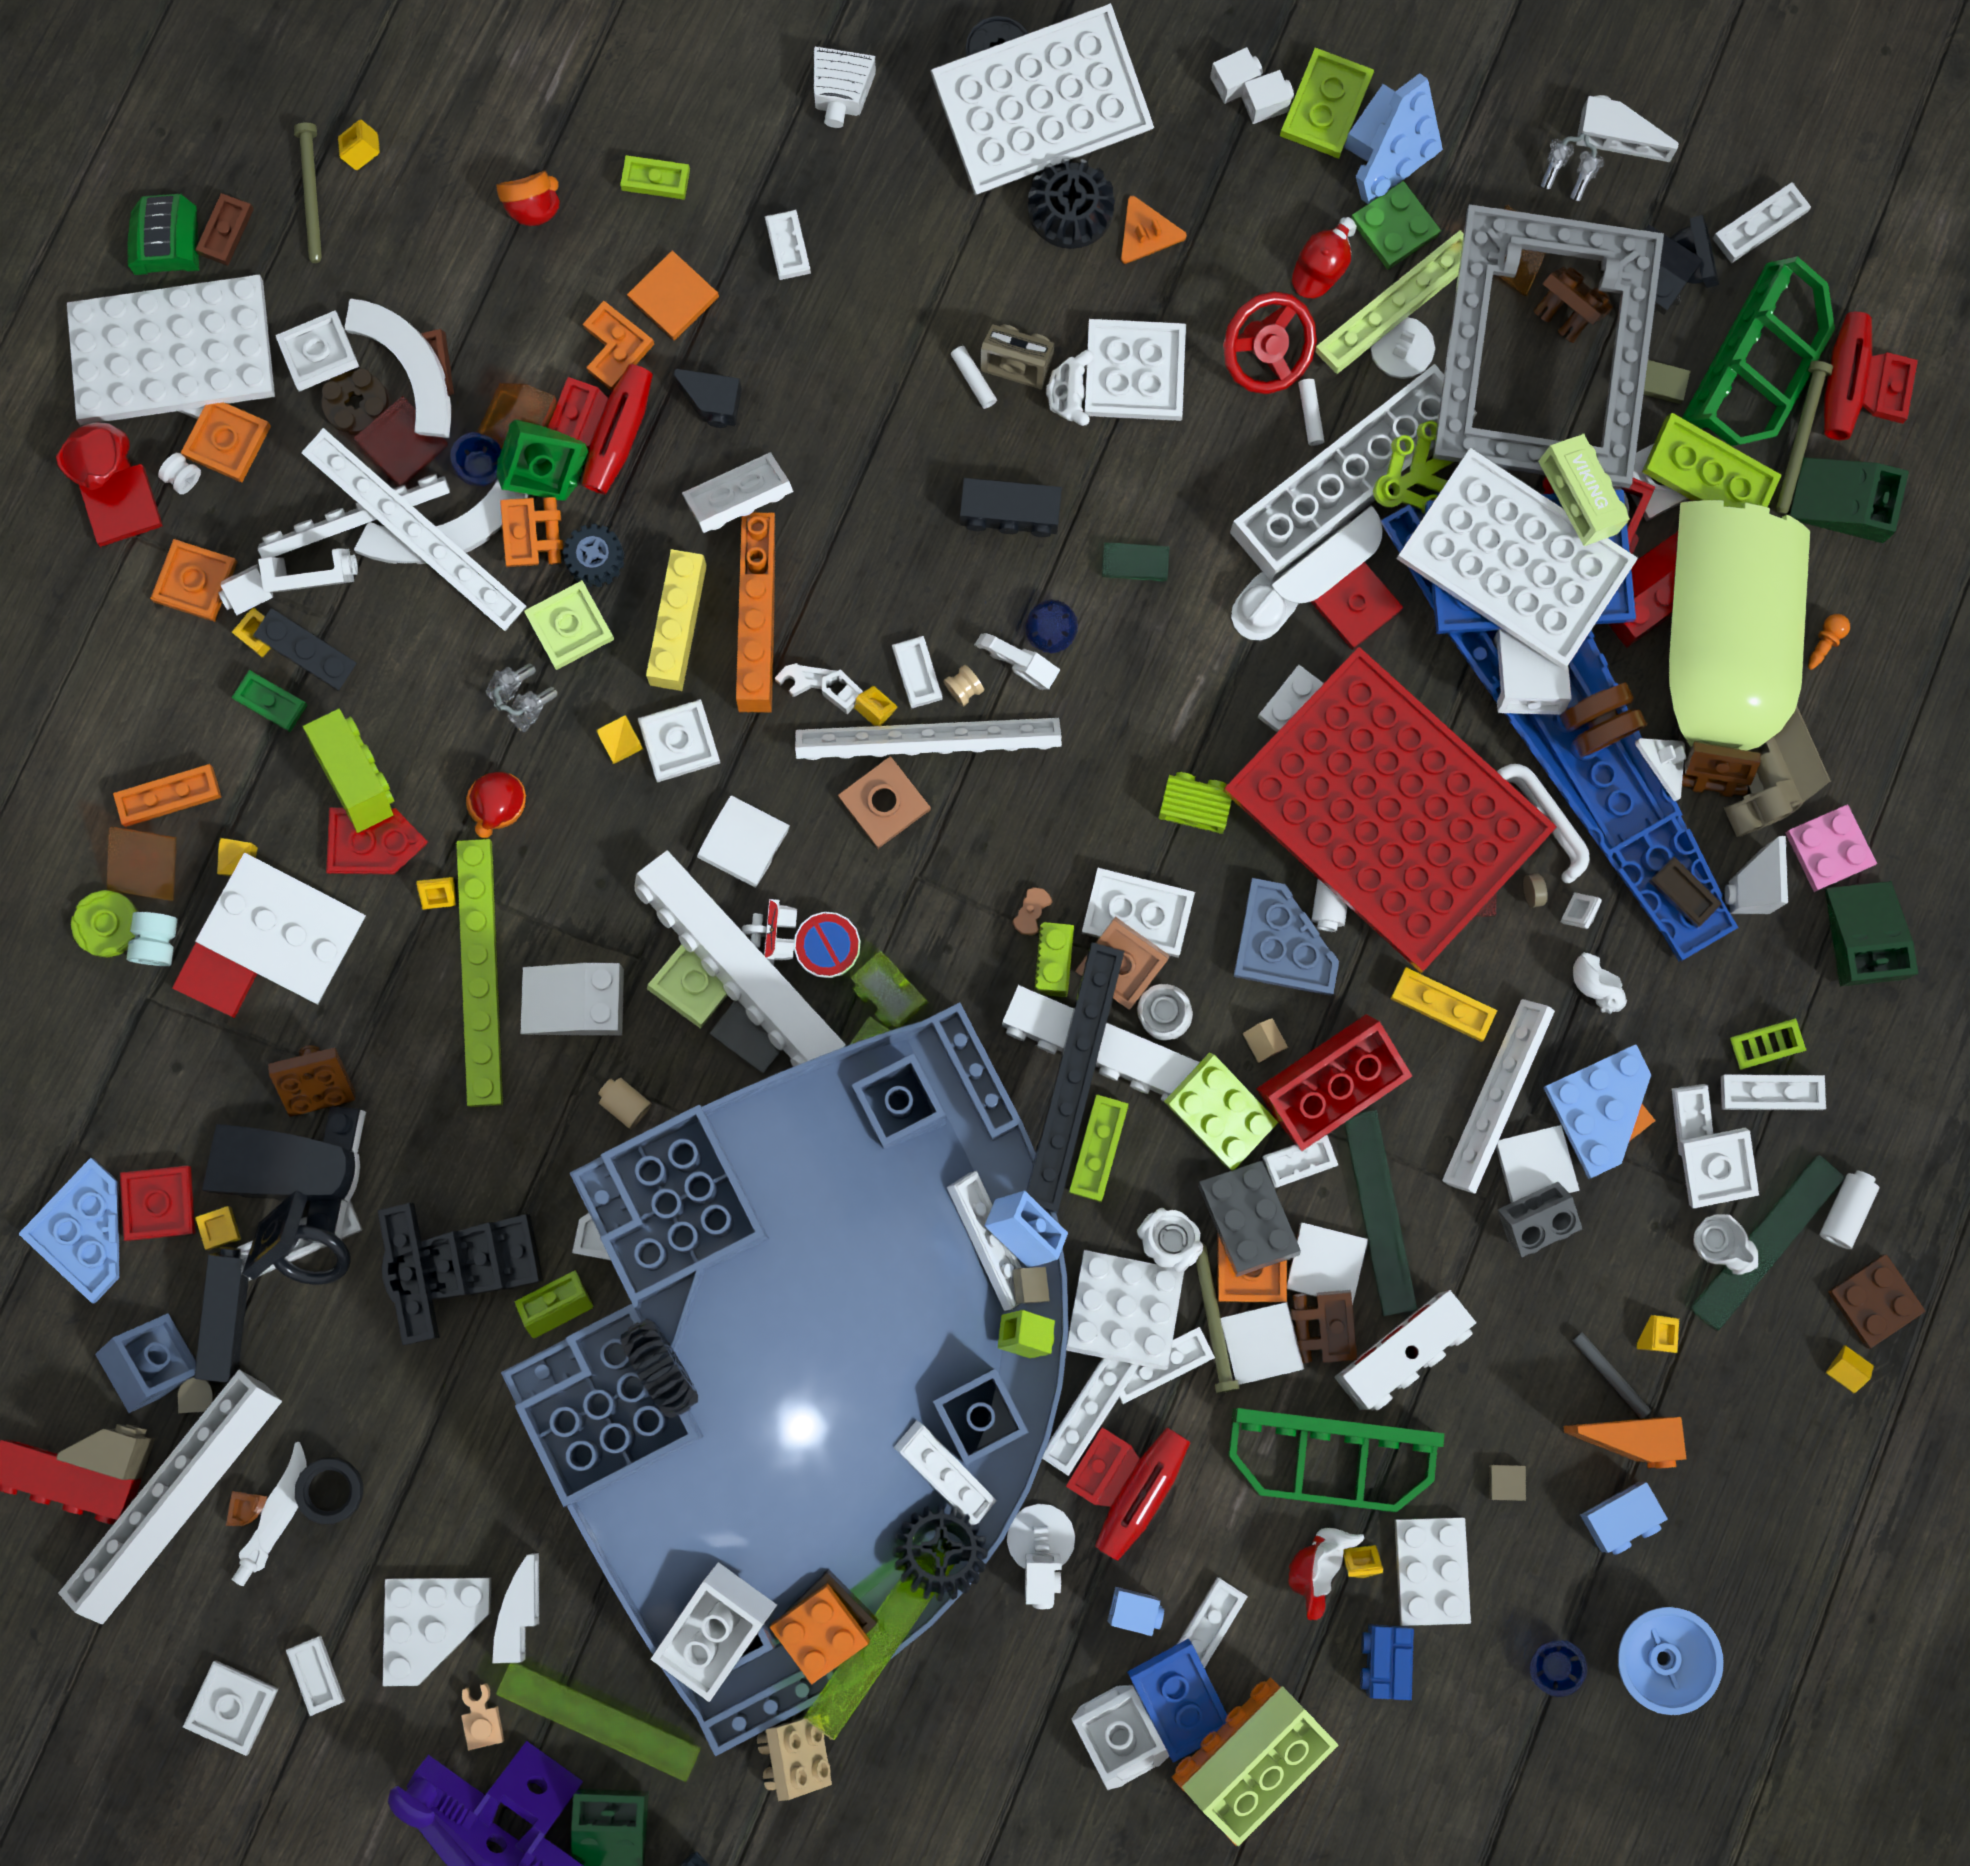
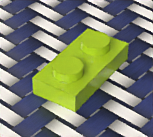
M626 155L620 184L621 190L685 200L690 167L689 164Z

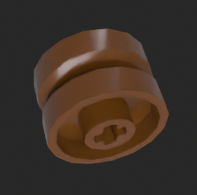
M1626 682L1592 694L1559 715L1567 731H1577L1589 726L1590 729L1579 734L1573 741L1580 757H1585L1606 748L1648 725L1639 709H1631L1618 714V711L1631 704L1634 699Z

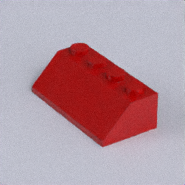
M1678 531L1639 558L1631 568L1636 620L1633 622L1608 624L1626 648L1672 616Z
M1366 1014L1256 1089L1273 1117L1299 1150L1304 1151L1411 1078L1412 1074L1380 1021Z

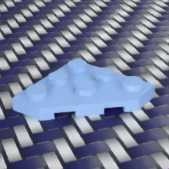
M1420 73L1394 92L1389 103L1393 107L1386 124L1380 123L1370 144L1373 152L1367 165H1361L1356 175L1361 200L1367 204L1385 195L1390 189L1443 150L1429 82Z
M1633 1045L1543 1087L1588 1179L1622 1164L1651 1077V1073L1637 1045Z
M90 1158L19 1233L28 1244L91 1303H96L119 1279V1181L93 1158Z

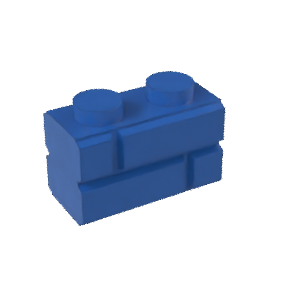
M1368 1624V1632H1362L1361 1651L1363 1654H1367V1668H1361L1360 1687L1361 1689H1366V1696L1374 1699L1412 1700L1414 1628Z

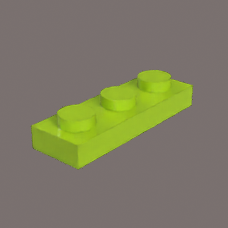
M1096 1095L1069 1190L1070 1194L1102 1202L1128 1109V1103Z

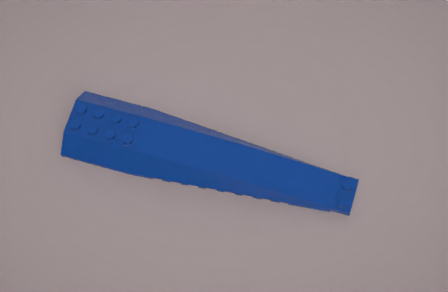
M1410 504L1381 520L1383 527L1399 553L1425 516L1420 509L1411 507ZM1408 567L1434 610L1432 582ZM1498 630L1447 633L1497 703L1501 693L1498 649L1494 646L1493 640ZM1592 630L1568 665L1571 701L1566 710L1577 705L1579 701L1592 694L1618 685L1613 680L1603 653H1600L1593 639L1595 636ZM1627 706L1618 711V714L1628 711ZM1504 713L1657 929L1662 933L1679 962L1739 928L1721 899L1722 893L1691 830L1687 829L1681 817L1683 814L1677 802L1668 794L1636 747L1635 741L1642 738L1639 731L1595 753L1580 757L1573 741L1579 734L1590 729L1589 726L1577 731H1567L1558 714ZM1672 857H1675L1722 903L1698 928H1695L1649 882Z

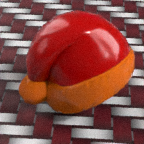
M546 171L519 180L496 184L497 194L503 203L505 211L519 224L530 227L542 225L548 222L559 209L560 200L556 194L558 181L555 177L548 176Z
M504 772L489 773L477 779L468 790L466 797L468 813L474 822L477 823L475 832L481 838H488L492 835L493 829H501L516 822L521 816L526 803L523 784L517 777Z

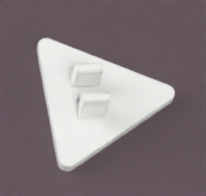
M1643 738L1636 740V747L1674 801L1681 799L1684 760L1687 759L1684 743L1674 740Z

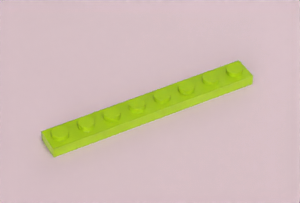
M490 839L457 841L467 1106L503 1105L492 841Z

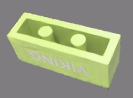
M1582 434L1549 446L1538 462L1583 546L1617 535L1630 518L1627 515L1626 506L1619 500L1612 487L1609 475L1604 472L1597 459L1595 449L1589 444L1585 435Z

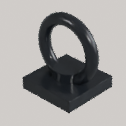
M296 1190L259 1222L242 1274L255 1280L273 1264L279 1272L294 1281L310 1285H323L335 1282L346 1274L350 1267L351 1256L347 1246L335 1234L319 1227L299 1225L308 1197ZM299 1239H310L329 1247L336 1255L337 1262L334 1267L328 1270L309 1271L293 1265L285 1257L291 1253Z

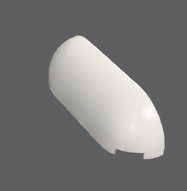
M1370 506L1355 519L1347 522L1278 577L1279 579L1270 584L1271 587L1282 598L1294 603H1306L1319 598L1371 557L1378 549L1382 539V523L1375 509Z

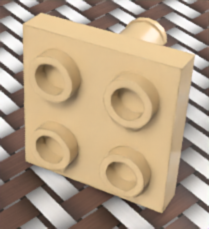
M820 1714L796 1719L768 1728L766 1732L759 1733L757 1744H768L758 1747V1750L762 1755L770 1754L772 1767L764 1770L763 1779L774 1778L773 1781L764 1782V1785L768 1790L776 1789L778 1801L791 1800L832 1785Z

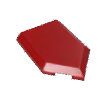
M329 808L326 873L394 875L428 841L396 808H391L393 816L359 833L356 832L344 808Z

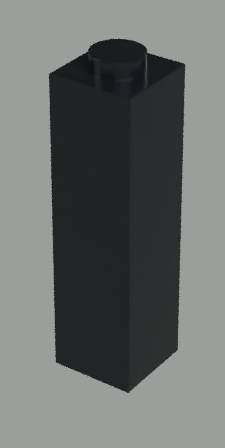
M220 1247V1252L208 1255L194 1379L228 1383L239 1370L249 1277L242 1274L248 1255H241V1249Z

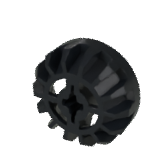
M1064 158L1058 165L1053 166L1051 163L1046 165L1043 173L1034 177L1028 195V215L1034 230L1048 243L1066 249L1088 246L1104 235L1113 218L1115 199L1112 183L1104 178V171L1099 167L1096 169L1089 167L1088 161L1081 159L1080 163H1070L1069 158ZM1068 176V182L1062 184L1059 191H1050L1057 180ZM1079 177L1085 179L1091 185L1094 194H1086V190L1079 183ZM1073 192V199L1075 201L1070 212L1068 199H1070V193ZM1050 197L1057 198V210L1051 204ZM1086 200L1094 201L1089 210L1084 213Z

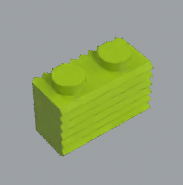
M1177 772L1175 776L1169 775L1158 818L1223 834L1232 801L1223 792L1227 784L1217 780H1208V784L1195 781V776L1183 772Z
M1044 922L1040 925L1034 991L1040 995L1067 997L1074 925Z

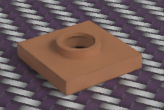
M891 756L838 795L840 801L877 849L931 810V807ZM882 789H889L896 796V804L888 812L878 811L872 804L873 795Z

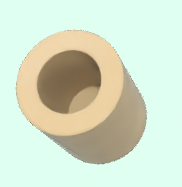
M622 1078L616 1081L609 1079L598 1093L602 1097L599 1104L629 1129L634 1128L641 1121L652 1105L650 1101Z

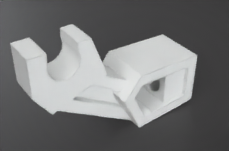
M988 633L980 634L974 644L979 649L988 650L990 652L989 656L1012 664L1014 673L1039 690L1049 689L1060 671L1059 668L1037 652L1026 649L1020 650Z
M796 663L785 666L775 677V681L780 686L786 679H793L795 681V685L789 690L793 697L810 688L822 689L823 696L846 714L854 708L857 696L863 692L842 670L835 671L807 667ZM839 681L840 684L845 685V688L838 695H835L831 688H827V686H831Z

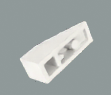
M1603 95L1588 96L1582 109L1578 136L1581 133L1589 135V142L1596 149L1666 162L1671 161L1678 149L1677 141L1622 102L1611 100V98ZM1584 138L1576 142V145L1587 147L1584 143Z

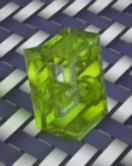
M881 950L850 977L856 983L852 988L854 992L865 1003L870 999L875 1004L878 1010L874 1014L887 1028L891 1024L895 1028H900L917 1011L929 1003Z

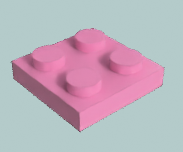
M1848 804L1785 832L1814 892L1877 864Z

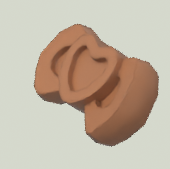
M1033 887L1026 891L1023 907L1019 910L1018 916L1012 921L1015 929L1021 935L1031 936L1039 932L1037 920L1042 916V909L1052 903L1050 894L1043 888Z

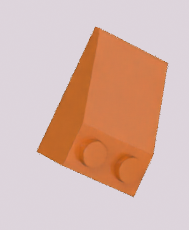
M1659 1417L1563 1426L1564 1433L1631 1460L1647 1462V1468L1676 1467V1460L1686 1459L1681 1417Z

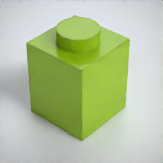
M1025 1310L1001 1315L998 1349L1030 1359L1051 1354L1054 1343L1055 1320Z

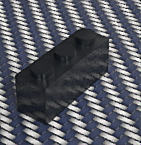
M964 478L960 525L966 526L971 531H984L986 528L999 529V532L1004 534H1017L1018 531L1031 532L1036 537H1050L1051 534H1057L1062 487Z

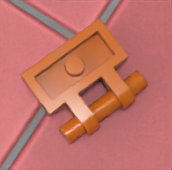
M555 497L543 498L544 511L534 510V498L500 500L506 567L539 565L538 552H548V563L550 565L562 563L561 551H563L564 545L563 540H560L558 522L561 521V511L557 510ZM537 522L545 523L547 540L537 541Z

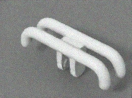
M1509 764L1500 768L1497 772L1509 783L1516 784L1527 800L1557 826L1552 834L1571 861L1570 867L1562 873L1561 878L1565 883L1573 882L1587 869L1589 851L1586 844L1536 775L1528 767L1521 764Z

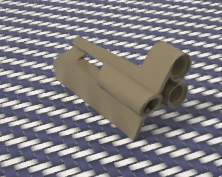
M1797 706L1778 734L1766 741L1763 746L1747 750L1760 753L1761 760L1752 784L1748 785L1751 794L1744 796V800L1723 808L1736 837H1740L1788 817L1800 808L1806 800L1831 782Z

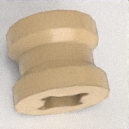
M967 665L959 668V673L954 677L949 676L944 680L948 691L963 707L969 703L971 696L974 694L980 695L984 692L981 682Z

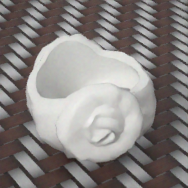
M1159 1208L1154 1213L1148 1214L1137 1229V1234L1143 1242L1144 1252L1149 1257L1154 1258L1155 1263L1160 1267L1174 1268L1175 1271L1183 1273L1196 1262L1203 1251L1199 1228L1180 1211H1166L1164 1208Z

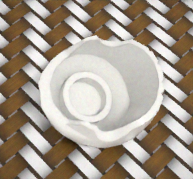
M1168 984L1154 985L1141 995L1138 1002V1018L1143 1028L1156 1039H1177L1186 1032L1191 1024L1193 1011L1186 994L1175 986Z

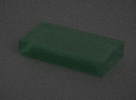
M1104 542L1102 577L1167 581L1169 547Z

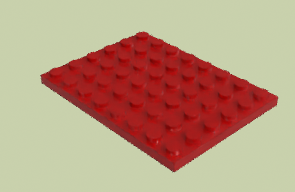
M1360 647L1349 656L1223 790L1420 973L1431 964L1557 828L1552 821Z

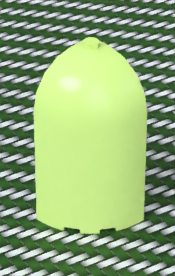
M1723 500L1681 502L1669 655V684L1673 709L1680 731L1691 747L1694 742L1746 751L1761 746L1778 734L1797 706L1802 686L1810 531L1793 517L1785 515L1780 518L1769 514L1770 508L1745 503L1743 508L1724 507Z

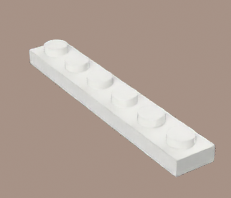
M436 474L418 480L419 486L407 490L404 485L393 489L412 506L450 493L445 476L437 478ZM357 502L356 509L344 512L343 508L336 509L325 514L326 520L315 524L312 519L303 521L293 526L295 531L282 535L281 531L270 533L262 537L264 542L259 544L258 551L261 558L275 557L374 521L376 518Z
M1521 999L1442 1181L1447 1185L1476 1193L1555 1012L1549 1006Z

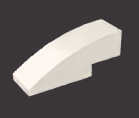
M531 1553L525 1557L505 1594L497 1620L492 1663H518L525 1660V1626L539 1624V1553Z

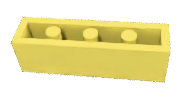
M671 549L646 673L650 686L683 690L707 567L704 555Z

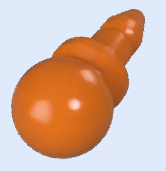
M1832 614L1826 618L1823 624L1824 631H1820L1818 634L1821 640L1815 647V651L1810 655L1808 669L1812 670L1824 660V656L1827 655L1831 647H1838L1840 644L1839 640L1848 635L1850 622L1844 615Z

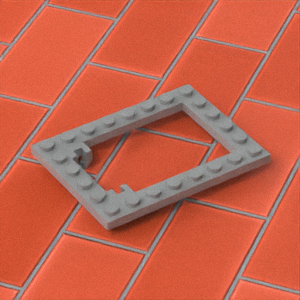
M1469 204L1463 235L1433 458L1461 462L1467 451L1472 448L1502 469L1545 475L1538 461L1550 445L1561 441L1472 428L1493 275L1514 278L1518 270L1522 249L1602 261L1601 270L1604 271L1603 277L1599 282L1598 291L1621 294L1601 447L1593 446L1604 472L1609 475L1612 486L1629 488L1632 485L1664 233Z

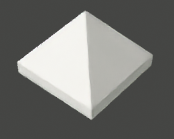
M1574 893L1560 922L1588 929L1594 921L1602 900L1599 897Z

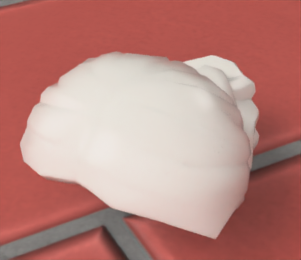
M1585 952L1582 953L1573 966V978L1577 988L1586 996L1594 998L1602 1013L1607 1012L1611 1014L1612 1012L1621 1011L1625 1007L1627 999L1622 989L1620 978L1609 971L1601 969L1599 965L1600 957Z
M1716 1214L1707 1217L1694 1232L1693 1245L1699 1256L1707 1262L1726 1265L1728 1269L1732 1270L1733 1274L1737 1275L1757 1269L1758 1250L1755 1244L1748 1240L1744 1228L1731 1215Z

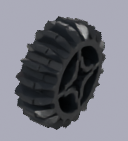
M645 1319L640 1323L637 1322L630 1326L626 1332L621 1334V1346L648 1394L665 1416L673 1418L679 1414L682 1415L698 1402V1394L693 1382L655 1322Z
M941 1504L938 1506L936 1514H933L932 1510L927 1506L923 1510V1518L914 1512L911 1515V1523L903 1522L901 1525L903 1533L896 1534L895 1543L899 1545L894 1547L892 1552L894 1557L899 1558L895 1562V1570L904 1571L900 1578L902 1583L913 1580L910 1587L912 1593L916 1592L920 1587L923 1588L924 1599H928L931 1592H936V1599L940 1602L943 1600L944 1592H948L949 1597L954 1600L957 1598L958 1589L967 1594L970 1590L969 1583L978 1584L980 1580L978 1573L985 1571L986 1564L982 1560L987 1558L988 1550L982 1548V1546L985 1544L986 1538L982 1535H976L980 1529L978 1523L970 1526L967 1525L970 1519L969 1514L963 1515L961 1519L956 1517L958 1511L956 1507L951 1509L950 1514H944V1507ZM935 1530L932 1540L921 1542V1545H913L919 1536L928 1531ZM947 1531L956 1535L963 1544L952 1541ZM939 1540L940 1549H943V1554H945L941 1566L940 1557H937V1552H935L938 1547ZM915 1560H918V1563L930 1566L933 1570V1575L924 1571ZM960 1561H968L961 1571L946 1576L948 1566L959 1564Z

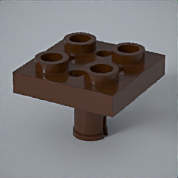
M307 1045L300 1049L298 1057L268 1064L269 1076L289 1117L356 1100L355 1090L335 1047L320 1051V1048L317 1046Z

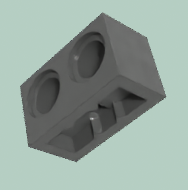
M1559 1182L1498 1209L1507 1240L1521 1257L1536 1253L1541 1248L1558 1240L1566 1239L1571 1234L1582 1230L1573 1197Z

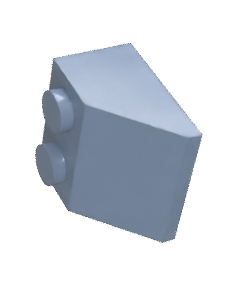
M165 1314L113 1337L95 1354L128 1413L160 1399L181 1386L186 1380L195 1377L196 1361L169 1314Z

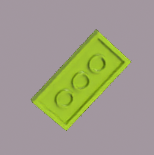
M1673 413L1666 416L1642 470V473L1692 501L1723 500L1724 507L1743 508L1745 503L1768 507L1781 478V474Z

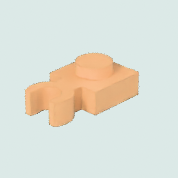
M487 1683L480 1685L482 1696L479 1700L471 1697L469 1688L462 1690L463 1702L471 1710V1713L461 1715L468 1751L505 1741L498 1706L487 1707V1701L490 1698V1688Z

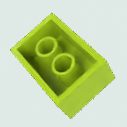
M339 708L304 725L303 728L312 750L356 832L359 833L393 816L390 804L395 801L389 791L390 787L382 772L378 771L368 746L363 744L359 736V730L352 717L345 719Z

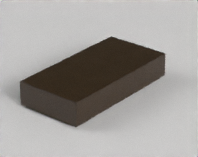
M1675 857L1670 858L1649 880L1695 928L1700 927L1722 904Z

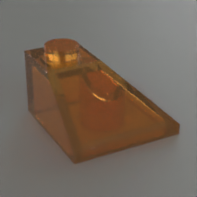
M499 383L475 435L474 443L501 453L509 424L515 419L548 428L557 405L555 396L526 384Z

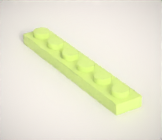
M1459 230L1318 344L1315 353L1336 374L1347 367L1458 277L1464 233Z

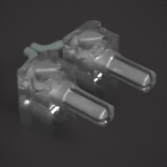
M1581 133L1578 137L1570 136L1563 141L1556 138L1551 140V150L1547 157L1549 166L1541 182L1543 188L1552 168L1554 167V171L1546 189H1551L1561 166L1565 167L1569 156L1574 154L1575 148L1568 142H1579L1584 138L1585 145L1592 150V153L1586 150L1580 152L1581 160L1577 167L1579 175L1570 196L1574 200L1582 179H1584L1576 201L1581 200L1590 179H1595L1599 168L1604 166V158L1596 155L1597 149L1589 142V135Z
M530 663L515 672L510 667L501 672L495 671L486 689V694L495 703L494 706L498 711H508V718L522 732H526L529 726L536 722L544 704L557 697V691L550 687L538 695H535L532 691L524 695L518 694L511 708L506 706L509 701L513 700L521 682L536 672L535 667Z

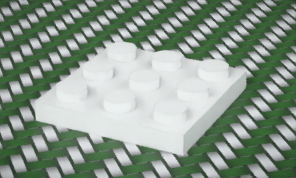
M1089 319L1087 350L1092 352L1093 359L1087 364L1085 413L1088 416L1181 421L1186 324Z
M1084 1250L1066 1350L1167 1370L1184 1272L1180 1273L1175 1271L1174 1268L1160 1267L1157 1264Z

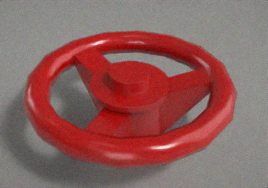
M1273 291L1253 297L1237 310L1227 326L1223 342L1225 365L1234 382L1248 392L1267 395L1285 390L1302 377L1312 362L1317 343L1315 321L1307 306L1292 294ZM1272 304L1282 306L1262 321L1251 322L1246 326L1243 333L1238 335L1248 316L1259 308ZM1297 314L1303 325L1305 341L1300 358L1292 370H1290L1283 358L1289 346V337L1285 328L1294 315ZM1249 351L1255 354L1260 361L1270 367L1278 379L1268 382L1252 379L1241 369L1237 361L1236 352Z

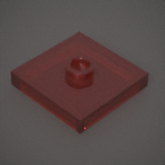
M403 396L354 438L358 446L398 487L404 486L448 447V442L443 437L419 435L414 432L416 409Z

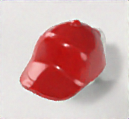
M1343 217L1336 228L1313 234L1304 245L1292 276L1293 287L1300 296L1311 299L1322 296L1347 270L1351 262V248L1348 237L1354 235L1357 227L1351 218Z
M1323 1528L1317 1532L1312 1545L1303 1548L1294 1556L1289 1565V1586L1295 1593L1305 1597L1307 1619L1317 1620L1323 1616L1325 1612V1595L1330 1593L1331 1581L1341 1567L1343 1550L1359 1545L1364 1539L1363 1534L1354 1535L1335 1528Z

